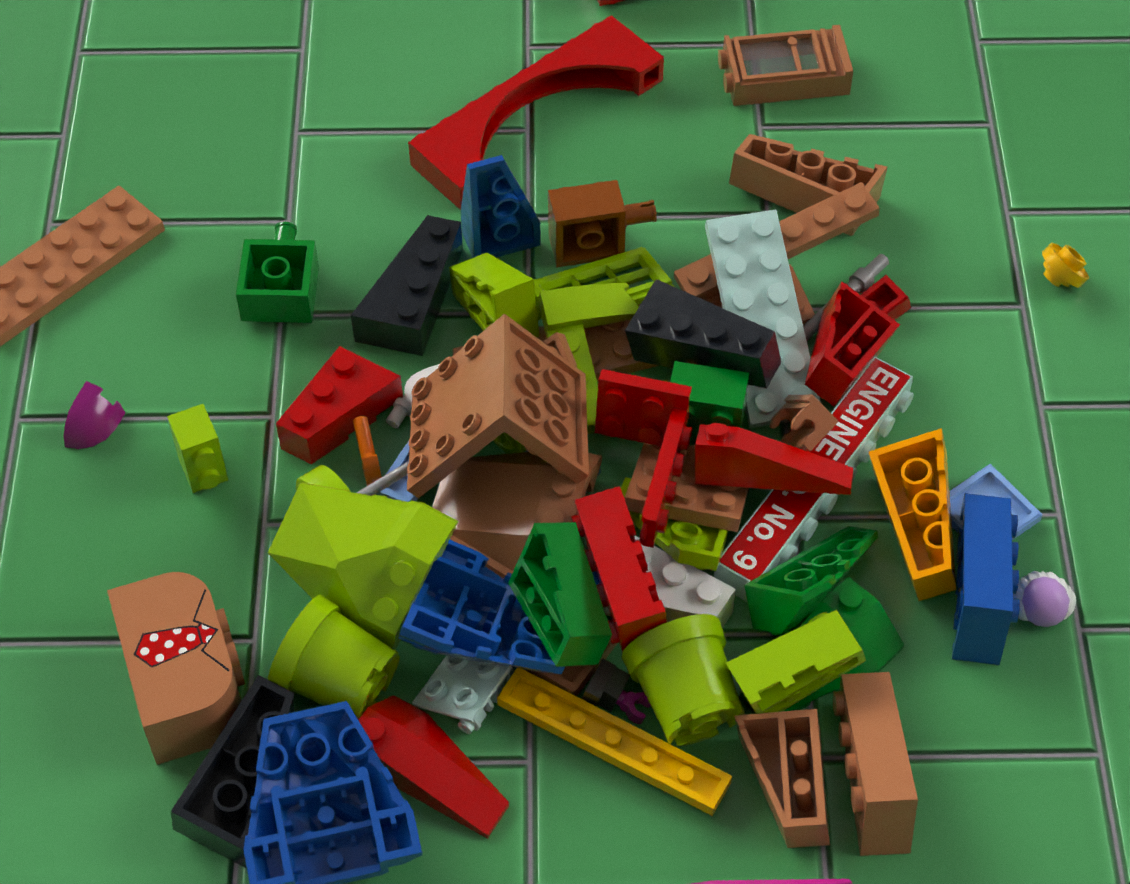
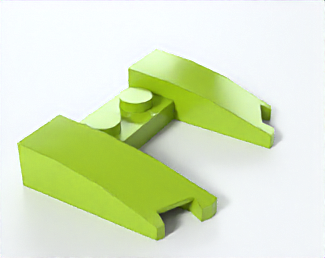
M627 283L573 286L540 291L538 305L546 338L556 332L565 334L577 368L586 374L588 434L595 432L598 383L584 328L631 320L639 306L626 292L629 289Z

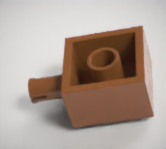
M617 180L548 190L549 240L556 268L590 263L625 252V230L628 225L657 222L654 200L624 205Z

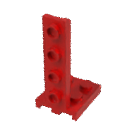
M602 369L598 379L594 433L661 446L642 511L641 520L643 525L639 541L643 546L653 548L657 533H665L669 510L664 508L666 504L673 505L677 482L672 481L673 476H681L685 454H680V451H683V449L688 450L692 427H687L686 425L689 416V400L692 386Z

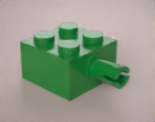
M286 221L277 223L275 225L274 240L244 239L236 288V299L241 321L312 323L319 273L315 240H295L297 227L293 223Z
M678 361L674 362L670 382L692 386L689 400V416L686 425L687 427H692L690 445L696 444L700 424L721 423L726 426L742 428L749 373Z

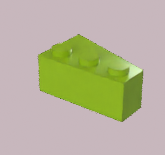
M484 253L449 267L453 296L483 331L503 314H506L535 337H539L538 321L541 320V313L536 304L534 280L489 253Z

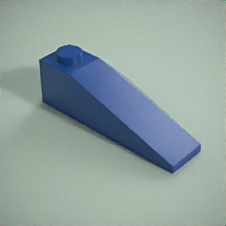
M500 155L467 164L461 204L462 234L472 257L489 253L497 258L540 246V221L503 156Z

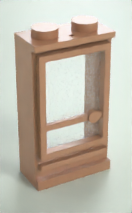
M832 25V29L826 30L825 28L820 30L813 29L740 36L731 39L729 35L724 36L723 49L718 50L720 70L725 69L723 76L725 93H731L733 106L850 95L853 68L840 25Z

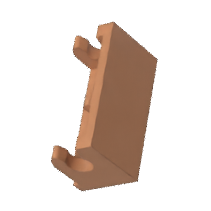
M813 394L788 395L784 399L786 403L772 417L769 427L774 429L779 426L782 420H788L791 428L788 433L784 434L780 442L805 451H811L839 421Z

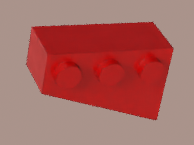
M841 282L823 309L804 385L835 407L872 359L881 353L900 324L844 282Z
M339 346L276 422L281 449L312 465L349 440L348 435L355 431L353 420L356 417H367L368 423L371 425L377 421V415L393 406L396 398H403L401 376Z

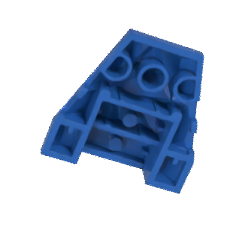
M449 540L442 556L434 561L415 602L409 610L398 639L435 655L441 654L478 662H497L501 665L532 671L562 674L565 666H555L509 586L508 582L512 574L508 572L503 579L485 567L489 558L474 549Z
M347 701L264 719L256 766V786L250 804L251 818L248 836H245L244 855L250 884H345L383 875L389 872L388 867L406 864L422 856L414 812L408 801L404 800L394 784L391 773L382 764L373 749L371 740Z

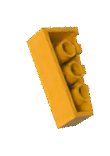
M942 428L868 451L874 475L918 601L956 590L947 450Z

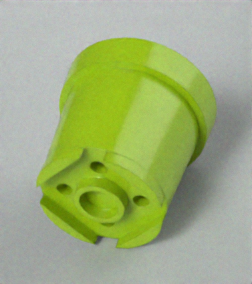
M320 594L304 607L291 625L274 657L268 674V680L293 692L294 695H301L323 706L347 701L359 720L369 706L378 703L374 700L381 690L386 692L398 667L400 656L398 651L342 615L341 607Z
M690 615L659 625L633 640L622 653L621 658L632 680L640 683L669 744L674 739L677 746L707 740L719 734L717 726L727 721L731 728L736 724L734 716L745 714L731 672L726 665L727 659L724 652L726 639L720 620L715 615Z

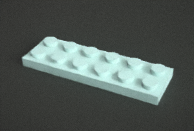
M777 210L706 220L705 230L723 309L775 331L781 364L767 389L748 385L745 406L749 428L770 425L772 417L786 403L784 399L788 395L813 394L820 401V397L804 385L811 358ZM784 419L780 423H786L789 421Z

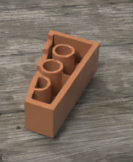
M749 134L734 152L729 184L798 213L861 182L877 203L881 196L888 167L875 164L874 169L858 165V159L845 157L844 162L823 157L824 151L811 149V151L801 152L794 150L793 144ZM859 226L854 227L844 233L853 236V234L856 232Z
M890 672L841 674L840 690L833 692V710L835 716L841 717V722H839L840 746L845 747L846 752L845 772L847 779L850 781L851 803L855 816L860 856L909 854L911 852L918 797Z

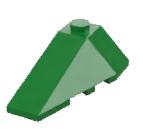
M847 526L745 584L744 588L753 629L767 631L774 636H782L793 631L794 627L805 621L821 601L834 590L879 538L877 530Z
M850 577L842 581L824 598L801 624V626L806 625L813 617L820 613L827 612L829 614L835 610L838 611L862 648L866 658L865 662L845 674L878 673L905 645L879 600ZM841 676L784 711L801 710L810 706L811 701L832 691H839ZM742 692L739 695L740 701L755 713L748 699Z

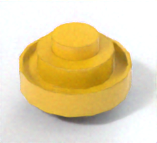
M1052 242L1042 251V256L1045 259L1043 265L1046 269L1043 274L1056 287L1062 284L1066 287L1072 285L1080 288L1089 279V275L1084 269V266L1087 264L1085 259L1071 246L1065 245L1062 248Z

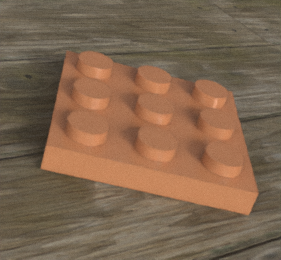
M643 444L625 495V502L629 511L642 513L661 446ZM695 445L689 446L688 450H681L680 454H685L682 473L680 477L673 476L672 481L677 482L673 505L666 504L664 508L669 510L668 519L738 532L749 488L695 484Z

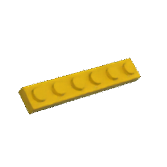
M516 668L497 697L498 706L713 816L732 783V775L522 668Z

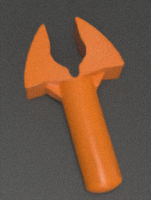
M359 416L353 420V425L362 459V468L368 486L382 476L368 418Z

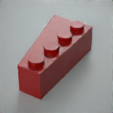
M618 486L575 499L577 514L570 517L572 522H576L580 537H585L588 549H585L591 571H596L600 583L596 587L603 608H608L611 620H608L612 633L610 642L612 645L619 643L623 653L624 649L633 640L645 632L667 623V618L662 600L658 598L652 573L646 572L648 571L645 554L640 541L635 539V527L621 488Z

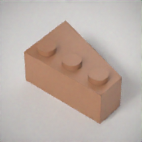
M817 709L735 715L739 739L787 848L830 845L821 732Z

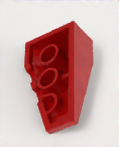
M721 423L700 424L695 444V484L851 495L853 467L740 427L726 426Z
M394 695L369 706L360 717L359 722L371 740L373 749L382 764L391 773L396 787L488 839L508 809L509 801L426 712Z

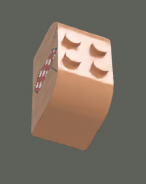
M182 572L165 573L107 590L142 726L156 764L158 765L212 748L242 701L238 687L245 685L224 608L216 610L211 593L205 583L193 575Z

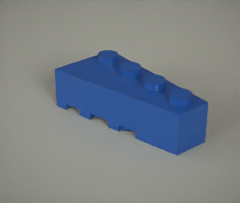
M964 493L960 512V520H963V530L960 527L958 529V568L955 590L957 602L953 629L957 630L952 646V659L1000 665L1010 623H1017L1020 610V600L1013 599V594H1016L1018 590L1019 570L1012 569V565H1016L1018 558V542H1012V538H1015L1017 533L1018 515L1011 514V498Z

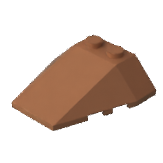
M530 452L471 457L440 481L432 507L458 521L452 534L453 536L513 571L534 523L572 522L570 516L577 514L574 500L585 497L586 491L593 493L602 456L588 453L589 476L579 484L566 475L559 474L552 465Z

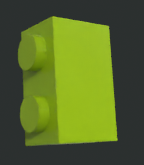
M204 404L167 416L177 455L192 492L212 489L220 483L228 481L219 439Z

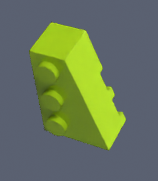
M835 610L829 614L823 612L816 615L806 625L726 662V665L755 713L759 714L784 711L837 679L841 674H845L865 662L866 658L862 648L838 611Z

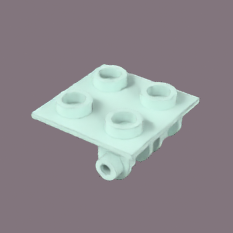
M446 656L414 699L412 705L460 720L457 724L463 732L471 734L473 730H479L482 721L487 716L485 711L491 712L493 710L494 704L492 702L497 703V697L514 673V669L511 666L501 665L497 662H478Z

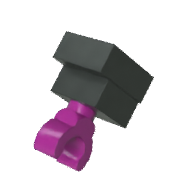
M605 659L601 660L582 697V700L594 706L599 705L612 712L615 704H617L622 711L626 712L628 719L636 724H642L646 715L636 710L635 704H642L647 708L651 707L644 692L634 693L623 690L630 674L617 668L615 664Z

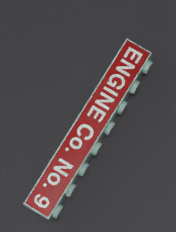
M874 357L831 412L839 422L808 452L853 467V482L857 473V466L861 461L867 463L870 459L868 451L875 450V442L880 436L885 438L891 431L895 423L894 417L899 411L904 413L911 404L914 393L910 392L913 376ZM772 489L722 553L717 571L714 572V578L735 588V595L747 602L744 585L796 556L799 543L802 539L808 541L812 537L818 525L817 519L822 513L826 515L830 513L837 501L838 495Z

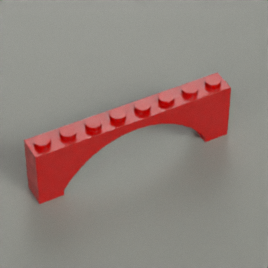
M611 15L603 21L594 24L579 36L570 39L555 51L544 55L531 66L520 70L507 81L496 85L491 91L475 101L469 102L451 116L445 117L427 131L416 135L408 142L410 165L461 210L467 164L484 159L491 138L512 114L542 97L575 89H619L632 91L640 96L663 81L664 57Z

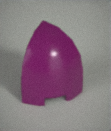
M86 381L73 401L67 415L63 435L65 447L83 449L93 447L105 441L115 431L125 415L121 404L116 401L112 405L100 395L103 391L101 387Z

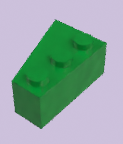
M576 522L534 523L508 584L556 667L598 665L612 633Z

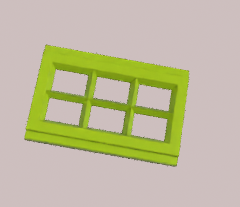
M645 247L636 248L534 280L537 305L540 291L582 286V283L608 276L610 279L594 284L627 283L630 285L651 278L652 282L630 288L626 291L637 305L642 303L656 279L673 287L675 286ZM637 266L643 267V269H639L620 276L615 275V273L628 270Z

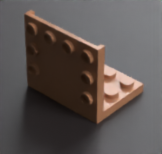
M503 314L478 336L474 335L469 338L461 350L452 357H446L433 373L426 378L419 379L414 385L410 415L411 428L407 467V491L415 497L420 498L503 432L524 445L528 452L538 455L548 462L559 474L566 475L577 484L589 476L586 374L506 314Z

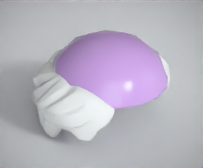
M1032 571L1028 573V575L1019 580L1017 593L1013 594V599L1020 600L1018 618L1042 627L1054 626L1067 619L1073 613L1076 605V596L1071 587L1064 579L1059 578L1053 572Z

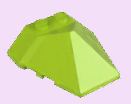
M302 482L298 486L268 550V554L312 599L322 594L341 607L342 615L396 650L400 639H398L399 633L409 610L415 602L434 561L442 556L458 521L422 502H407L390 499L387 496L375 494L372 496L354 493L351 490Z

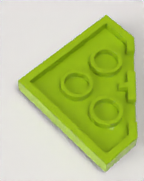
M625 477L621 486L624 499L631 478ZM629 511L633 524L641 530L643 525L641 520L642 513ZM668 519L665 533L658 532L655 543L677 563L691 565L699 570L710 569L717 571L729 530Z

